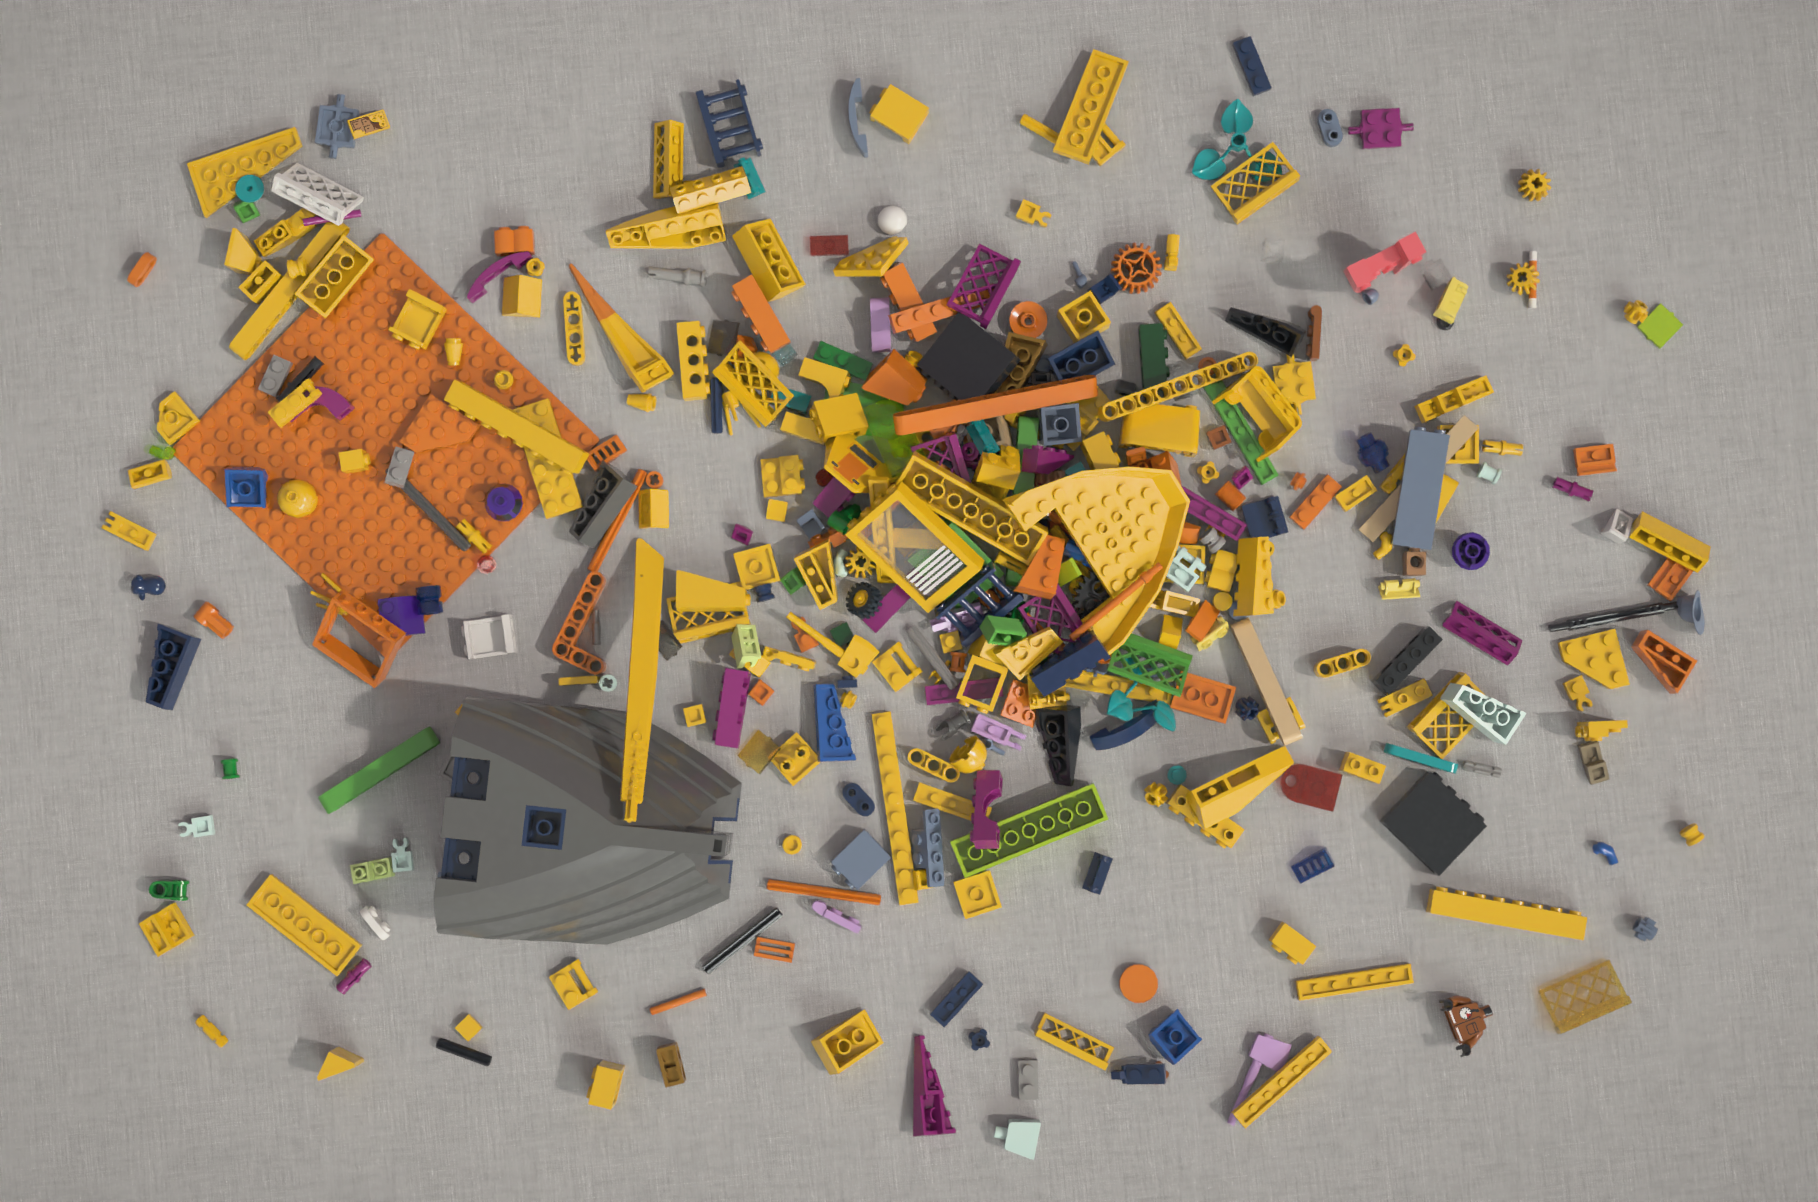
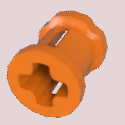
M951 652L952 662L949 670L951 672L965 673L964 665L967 654Z

